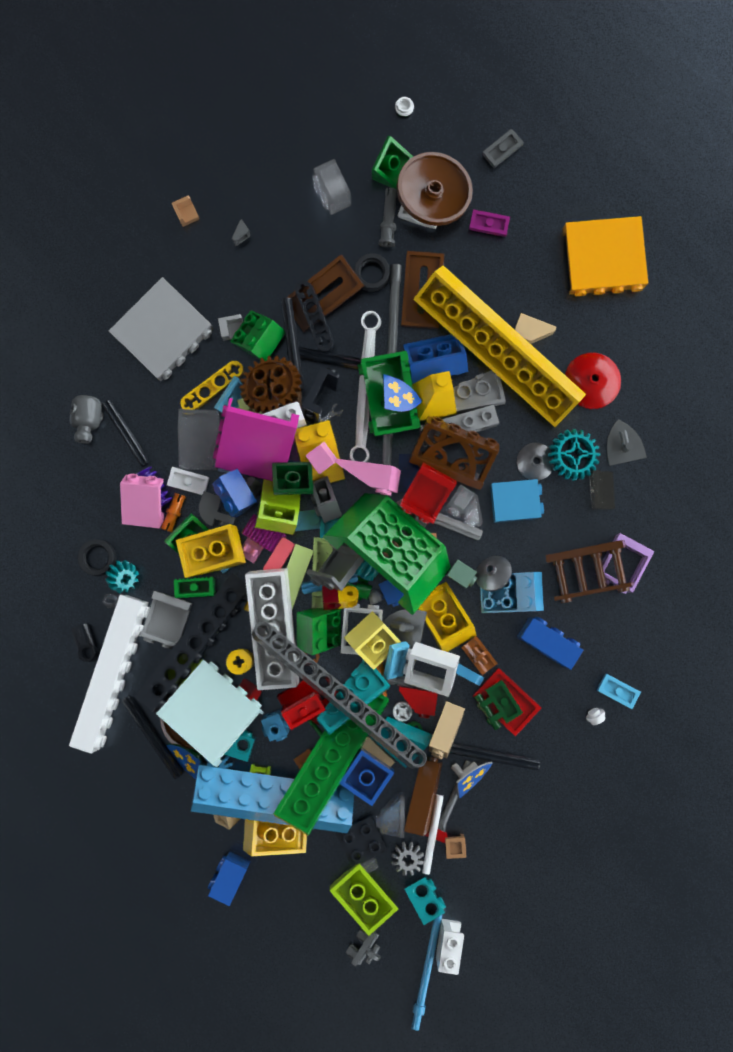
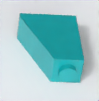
M388 716L385 719L421 750H424L429 745L433 737L428 732ZM382 728L381 736L387 739L389 737L388 731ZM370 737V738H371L374 742H376L381 748H383L388 754H390L396 761H398L403 767H405V768L407 767L403 762H401L397 757H395V756H394L391 752H389L385 747H383L380 743H378L374 738ZM398 741L396 747L402 752L404 744ZM413 754V755H412V761H413L418 755Z

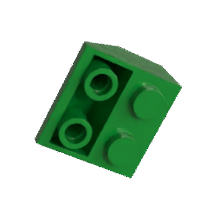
M251 310L239 329L234 333L230 342L258 360L263 358L264 361H267L268 356H271L285 335V330L272 319Z
M310 608L297 612V647L310 655H315L341 646V609L323 610V608Z

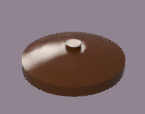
M425 152L412 157L402 167L397 180V195L402 207L411 217L427 225L442 226L453 223L465 213L472 199V183L467 171L457 160L446 154Z

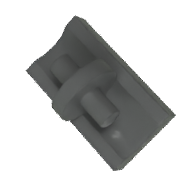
M362 928L359 930L356 938L363 942V945L359 948L353 943L346 951V954L352 959L351 964L355 967L358 964L361 965L366 956L365 962L367 964H370L373 959L379 961L381 957L377 952L380 946L374 945L380 934L374 931L368 936Z

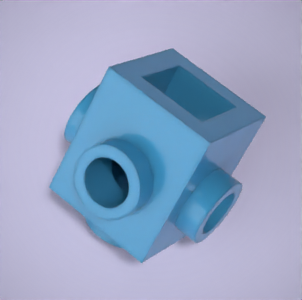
M282 708L265 714L261 719L263 734L265 737L268 736L270 742L273 740L278 742L287 738L290 727L281 714Z

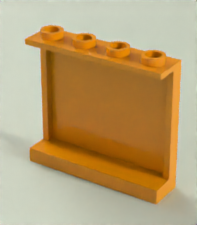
M642 216L565 223L563 236H566L571 285L569 295L575 294L576 297L585 296L586 293L602 295L606 291L622 293L624 290L630 289L632 292H638L646 287L648 275Z

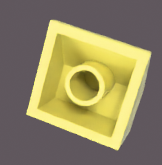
M373 611L344 637L373 670L387 658L389 646L401 642Z

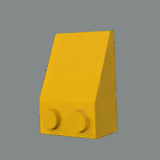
M329 420L296 430L294 442L300 462H310L306 455L323 442L327 444L335 457L340 459ZM334 463L320 474L312 465L313 481L328 476L330 483L345 479L343 469L337 463Z
M232 524L176 540L185 578L228 569L246 563L237 526Z
M447 582L435 587L418 608V610L427 612L425 624L440 650L448 652L477 636L473 623Z
M245 819L243 851L250 856L306 853L307 835L291 825Z

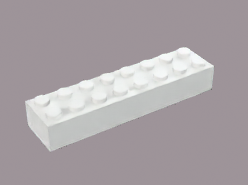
M129 595L119 596L69 744L70 747L88 753H93L99 750L100 747H104L107 736L104 735L106 729L111 727L113 721L111 717L112 712L117 709L119 704L117 697L119 691L122 692L126 681L123 679L125 673H128L131 668L132 662L129 661L131 655H134L137 650L138 644L136 640L140 636V631L143 630V619L148 616L150 607H148L149 602Z

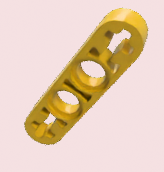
M231 361L181 399L182 409L187 413H193L225 390L231 380L228 379L224 372L227 371L228 374L232 372V366H239V373H232L229 376L231 378L236 376L240 379L244 373L242 364L238 361ZM222 376L225 378L223 386L215 385L217 377ZM202 388L210 390L208 397L203 398L200 396ZM196 393L197 397L201 400V402L198 403V401L196 400L192 403V408H185V406L187 405L186 401L188 399L189 401H193L194 399H196L193 396Z

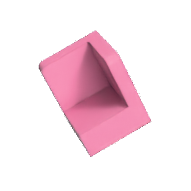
M325 442L306 455L318 474L333 465L337 459Z

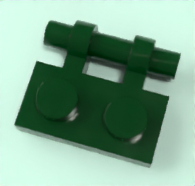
M502 679L485 689L489 695L486 699L482 697L481 693L474 696L477 707L483 711L487 718V723L491 724L494 730L501 727L498 722L500 718L509 723L523 714ZM492 702L498 710L495 714H493L488 706Z

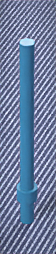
M442 915L433 920L417 1003H414L413 1007L414 1017L411 1027L413 1030H419L422 1015L425 1013L426 1006L424 1003Z

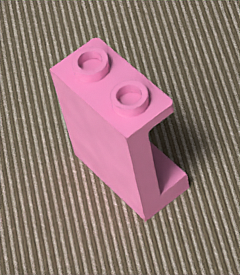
M137 474L125 475L120 482L122 524L151 528L161 527L165 519V513L161 512L162 478L138 476Z

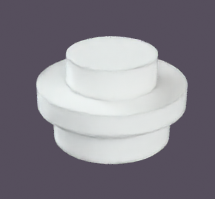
M401 97L396 101L395 110L399 115L408 116L413 112L414 103L410 98Z
M593 708L588 712L586 719L591 725H598L605 720V712L603 709Z

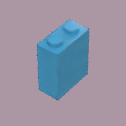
M538 479L490 484L493 523L539 519L542 517L541 514H544L543 502L540 503L539 495H542L541 483L538 484Z

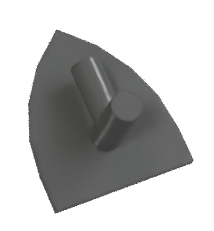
M618 419L611 428L607 438L606 450L609 466L647 458L642 440L636 431Z
M406 609L389 615L382 622L401 642L406 641L410 645L409 648H413L415 642L421 643L427 612L417 610L411 615Z

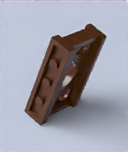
M428 416L410 454L409 462L420 467L424 462L458 482L481 490L484 480L499 453V443L492 438L486 439L481 437L475 431L461 429L457 424L446 423L437 416ZM432 429L441 432L439 436L434 433L436 442L431 441L428 436V432ZM425 440L430 446L423 452L420 451V448ZM460 442L468 458L463 457L456 459L453 463L448 462L447 453L442 447ZM479 448L489 452V456L485 459L479 460L475 458L481 457L484 452H478ZM437 450H438V451L442 454V456H443L441 459L438 458V457H435V455H439V453L437 452ZM463 462H467V463H464V465L466 466L465 468L459 466V464H460V463H463ZM476 464H485L481 473H476Z

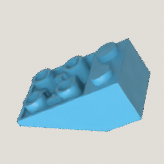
M542 572L512 573L508 583L496 591H485L480 588L481 613L544 611Z

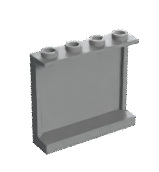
M162 277L109 332L161 382L163 379H168L172 374V370L176 366L182 365L186 360L185 357L190 352L196 351L199 343L203 339L206 340L212 334L213 326Z

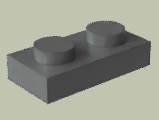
M510 129L484 150L482 155L495 168L523 146L524 142Z

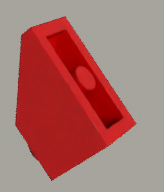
M399 686L400 693L414 712L419 714L418 717L430 719V715L435 716L438 693L425 689Z

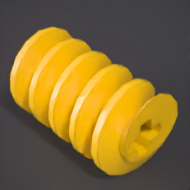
M245 648L232 651L226 659L228 670L236 675L249 671L254 665L253 654ZM244 659V663H237V660Z

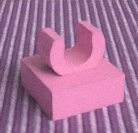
M247 538L242 546L245 559L255 564L264 547L250 538Z

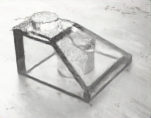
M399 791L380 810V816H376V828H380V834L404 838L405 797L403 791Z

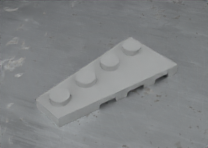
M492 370L484 374L481 373L475 378L453 387L457 413L506 403L501 379Z

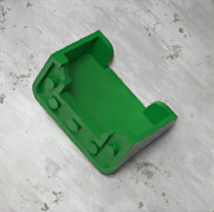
M407 351L361 359V364H358L360 376L364 375L372 421L368 422L370 433H374V436L421 428L416 408L406 412H393L385 410L381 406V401H383V374L400 379L413 389L410 367H408Z

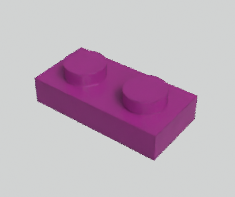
M473 209L469 230L506 237L510 217Z

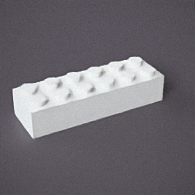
M288 568L249 571L245 574L251 634L256 624L264 621L296 645ZM264 628L257 629V633L260 636L267 635ZM252 636L257 690L296 688L299 684V676L256 642ZM273 641L272 644L274 648H282V644L280 641ZM289 653L288 659L296 662L297 656L294 653Z

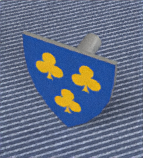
M473 762L464 770L457 763L453 764L451 769L460 778L456 782L458 797L461 798L472 789L493 763L488 762L478 766Z

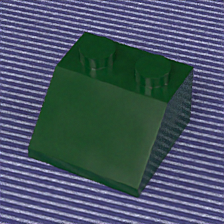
M272 463L273 494H313L311 463Z

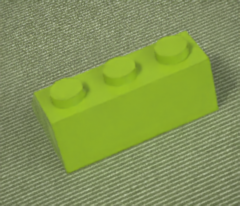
M360 863L344 872L330 885V892L368 936L398 910V907Z

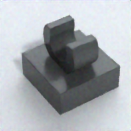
M245 476L244 479L247 480L246 483L255 499H257L262 490V483L252 476Z

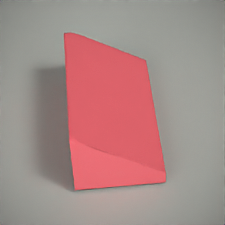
M284 537L281 538L263 570L283 568L295 544Z

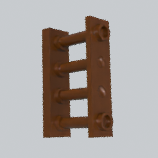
M625 540L545 555L547 563L552 562L553 566L555 565L561 595L554 597V600L567 603L572 602V598L615 589L618 590V593L630 591L629 587L634 586V583H626L620 552H622L621 548L626 547ZM610 551V554L613 556L618 585L608 587L606 585L601 561L602 552ZM590 555L593 558L599 585L597 589H587L582 565L583 556ZM570 558L575 565L580 592L571 594L568 593L563 569L564 560Z

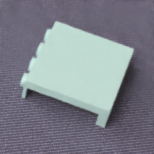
M203 660L156 714L212 765L218 767L222 762L221 757L258 714L261 713L263 715L264 712L260 709L262 705L253 698L250 701L246 697L248 693L242 687L238 686L236 688L231 684L233 680L227 674L223 676L217 671L220 668L212 661L208 664Z

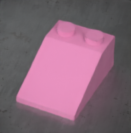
M336 459L335 463L368 486L376 489L375 492L391 496L392 493H398L401 470L396 467Z

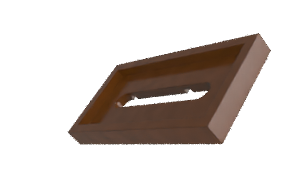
M407 251L401 327L439 329V322L426 310L423 314L417 312L418 303L413 299L419 292L420 268L422 266L428 268V281L431 275L444 265L443 253Z
M343 255L338 256L308 280L313 285L316 294H318L339 277L343 278L341 285L319 301L325 316L365 286ZM303 285V290H301V293L303 292L306 295L307 299L313 298V296L309 297L307 294V290L309 289V287ZM295 290L288 298L292 299L295 321L303 332H306L310 327ZM316 304L307 311L314 313L317 309Z

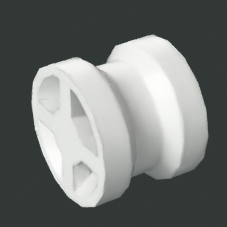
M400 701L394 705L393 715L396 720L405 722L411 718L412 708L407 702Z

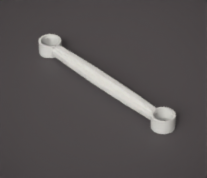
M367 311L361 317V324L365 328L361 359L375 356V333L381 325L379 315L374 311ZM371 314L375 315L378 318L377 325L373 328H367L364 321L365 318ZM361 375L359 378L355 446L350 451V459L355 461L353 458L354 451L362 448L367 455L363 462H367L370 458L369 450L366 448L370 409L364 375Z

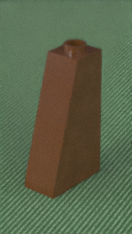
M427 756L426 763L419 767L404 832L421 836L429 833L442 768V762H438V758Z

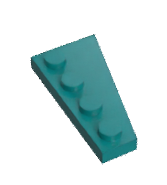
M364 660L361 661L360 665L343 684L367 705L390 688V684L376 668L373 670ZM338 691V693L335 695V698L337 700H342L343 694L340 691ZM329 702L325 707L326 710L317 717V721L328 735L332 734L349 720L345 714ZM351 703L350 710L353 713H357L358 706Z

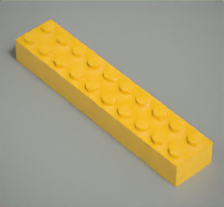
M442 266L437 269L413 300L554 427L586 395L446 267Z

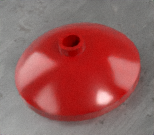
M582 354L576 357L565 371V376L586 394L577 404L582 408L599 409L605 407L619 393L621 387L619 369L610 358L603 354ZM592 376H597L598 381H593Z

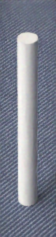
M436 794L422 869L424 874H430L443 795Z

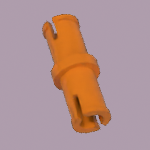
M174 493L171 504L165 511L167 514L161 529L166 530L169 523L167 531L171 533L177 518L181 515L180 510L186 499L185 496L181 495L177 502L180 495L178 493Z

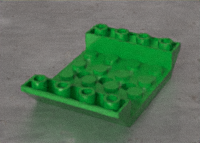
M364 493L323 536L337 550L346 543L404 595L398 603L411 615L418 610L451 569L446 546L412 516L404 512L387 495ZM402 530L406 531L408 536L404 535ZM392 541H395L399 547H396ZM382 552L387 553L389 558H386Z

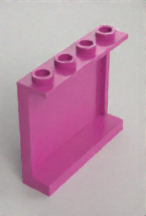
M230 398L228 406H223L221 414L225 419H221L218 429L222 433H218L215 445H218L219 448L215 447L213 459H216L215 467L229 471L238 468L241 474L272 481V463H288L300 415L292 414L290 421L231 407L233 398Z

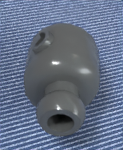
M79 395L72 399L69 413L70 425L77 429L74 433V440L78 443H90L92 441L91 430L98 428L103 420L104 414L101 412L102 403L96 397Z

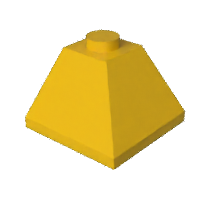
M450 371L431 374L412 384L413 390L422 400L416 407L420 421H425L428 416L441 418L457 414Z

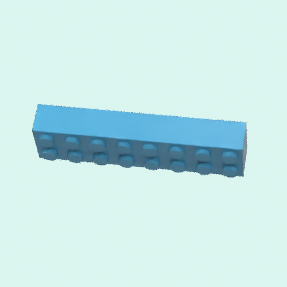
M199 765L191 812L289 825L275 817L273 813L294 779ZM338 786L313 829L348 833L352 826L354 794L345 787Z

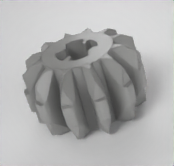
M402 842L403 848L401 849L399 846H396L395 850L398 853H392V857L395 858L392 861V865H398L396 867L397 872L403 869L404 876H406L407 871H410L412 876L414 875L413 869L418 872L421 870L419 865H423L424 860L420 858L424 856V853L418 852L420 850L419 845L413 848V842H410L409 847H406V843ZM406 855H411L412 861L409 860V862H405V858L403 857H407Z

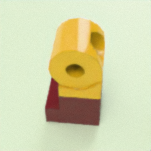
M322 586L323 610L344 609L356 606L359 596L357 588L346 586L342 591L336 589L330 590Z

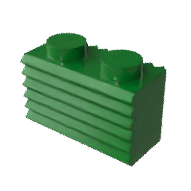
M214 577L175 578L174 580L175 598L207 597L216 594V579Z

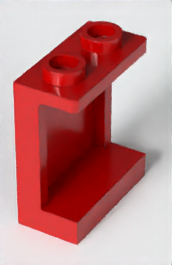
M423 462L401 500L400 506L404 512L410 515L414 513L419 516V520L422 522L434 524L451 491L455 488L457 481Z
M305 681L299 682L296 688H289L277 695V699L283 707L281 714L291 730L326 710L320 694Z

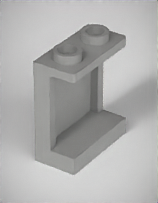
M154 591L147 619L139 635L143 636V640L146 642L154 643L158 641L162 643V647L172 650L183 635L193 603Z

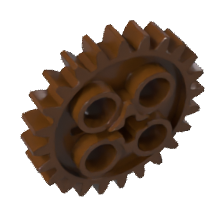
M276 355L274 360H272L268 356L267 361L261 358V363L258 364L254 361L255 367L248 366L250 372L243 373L246 379H240L243 384L239 386L242 391L240 395L250 410L254 409L256 413L261 411L264 414L267 411L270 412L286 406L288 403H294L292 398H298L296 392L301 391L299 386L302 384L300 380L301 375L297 367L293 366L291 361L287 362L285 357L280 360Z

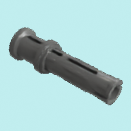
M395 188L385 189L383 222L380 224L381 239L378 241V244L383 247L395 246L394 231H396V224L394 223L397 197V189Z

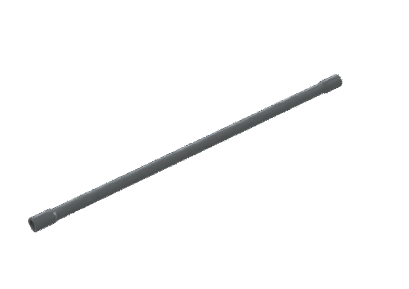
M399 264L390 265L387 354L397 352L399 290L402 268ZM393 433L383 435L382 465L391 466Z

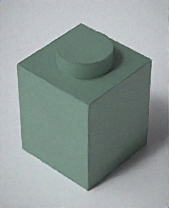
M458 559L446 575L463 588L472 587L477 580L475 576L477 572Z

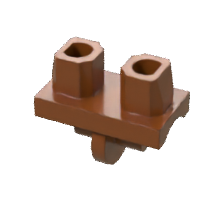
M477 636L461 647L482 676L498 664Z

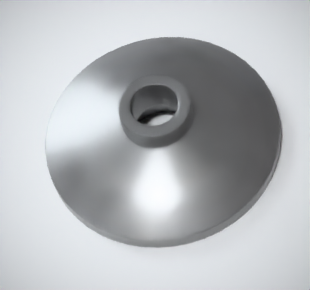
M530 443L524 446L517 456L519 472L529 480H542L548 477L555 463H549L553 457H549L548 453L552 451L541 443ZM535 457L540 459L539 464L533 462Z
M501 556L486 558L476 569V583L485 591L501 589L511 578V564L506 558Z

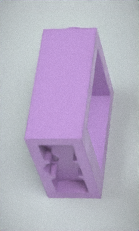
M619 533L616 534L612 542L625 540V548L642 556L629 581L633 582L634 586L629 587L630 591L622 592L626 594L635 590L655 551ZM607 551L602 560L604 571L612 558L610 551ZM604 573L607 585L609 583L618 585L616 578Z

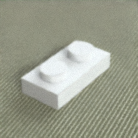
M172 467L167 486L203 495V492H206L210 478Z

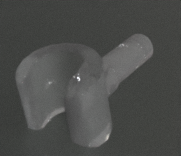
M334 404L331 408L332 411L320 422L327 421L333 416H340L343 413V409L338 413L334 412V408L338 406V404Z

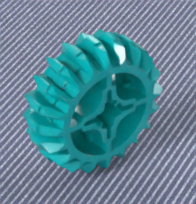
M572 429L571 433L569 430H565L564 434H558V439L554 438L552 440L555 445L549 446V449L554 452L548 453L549 457H553L549 463H555L556 465L553 467V470H560L558 476H562L565 473L566 480L570 476L573 481L577 480V478L582 480L585 475L587 477L590 476V471L596 470L594 465L599 464V460L595 459L600 456V453L595 452V450L599 449V446L593 445L596 439L589 440L590 434L588 433L584 436V430H580L578 433L576 429ZM571 440L569 449L561 452L563 444ZM579 442L585 447L586 451L580 448ZM575 451V453H577V455L580 456L574 458V456L572 457L570 453ZM587 458L585 466L578 470L580 460ZM562 459H566L568 461L569 467L564 464Z

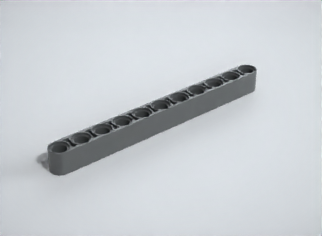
M264 621L256 624L252 631L253 639L401 762L411 769L422 767L426 763L427 757L423 750L273 626ZM264 628L267 635L260 636L257 633V629ZM273 641H280L282 644V648H274L272 644ZM289 653H294L297 656L296 662L288 659ZM307 665L312 668L313 672L311 675H307L304 672V666ZM320 678L327 680L328 686L326 688L320 686ZM335 691H340L343 694L342 700L335 698ZM351 703L358 706L357 713H353L350 710ZM366 716L373 718L374 723L372 726L366 724ZM382 728L386 729L389 733L387 739L381 736ZM398 741L404 744L402 752L396 747ZM413 754L418 755V757H419V763H418V764L413 763V761H412V755H413Z

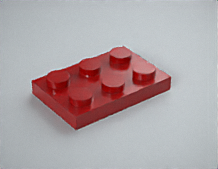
M497 668L472 696L474 697L481 693L482 697L486 699L489 695L485 689L502 679L523 714L509 723H506L503 718H500L498 721L516 736L537 714L541 707L500 668ZM493 702L488 705L493 714L498 712Z

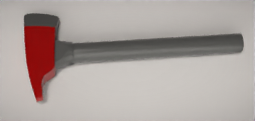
M465 760L462 770L473 762ZM457 783L454 785L438 824L436 840L445 843V837H448L447 832H445L446 824L458 798Z

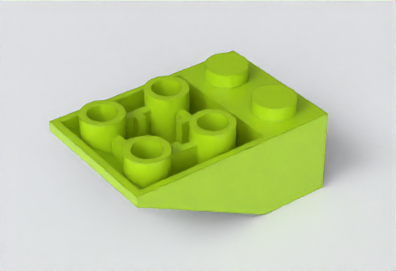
M263 479L255 528L293 535L298 522L301 494L274 495L273 482Z

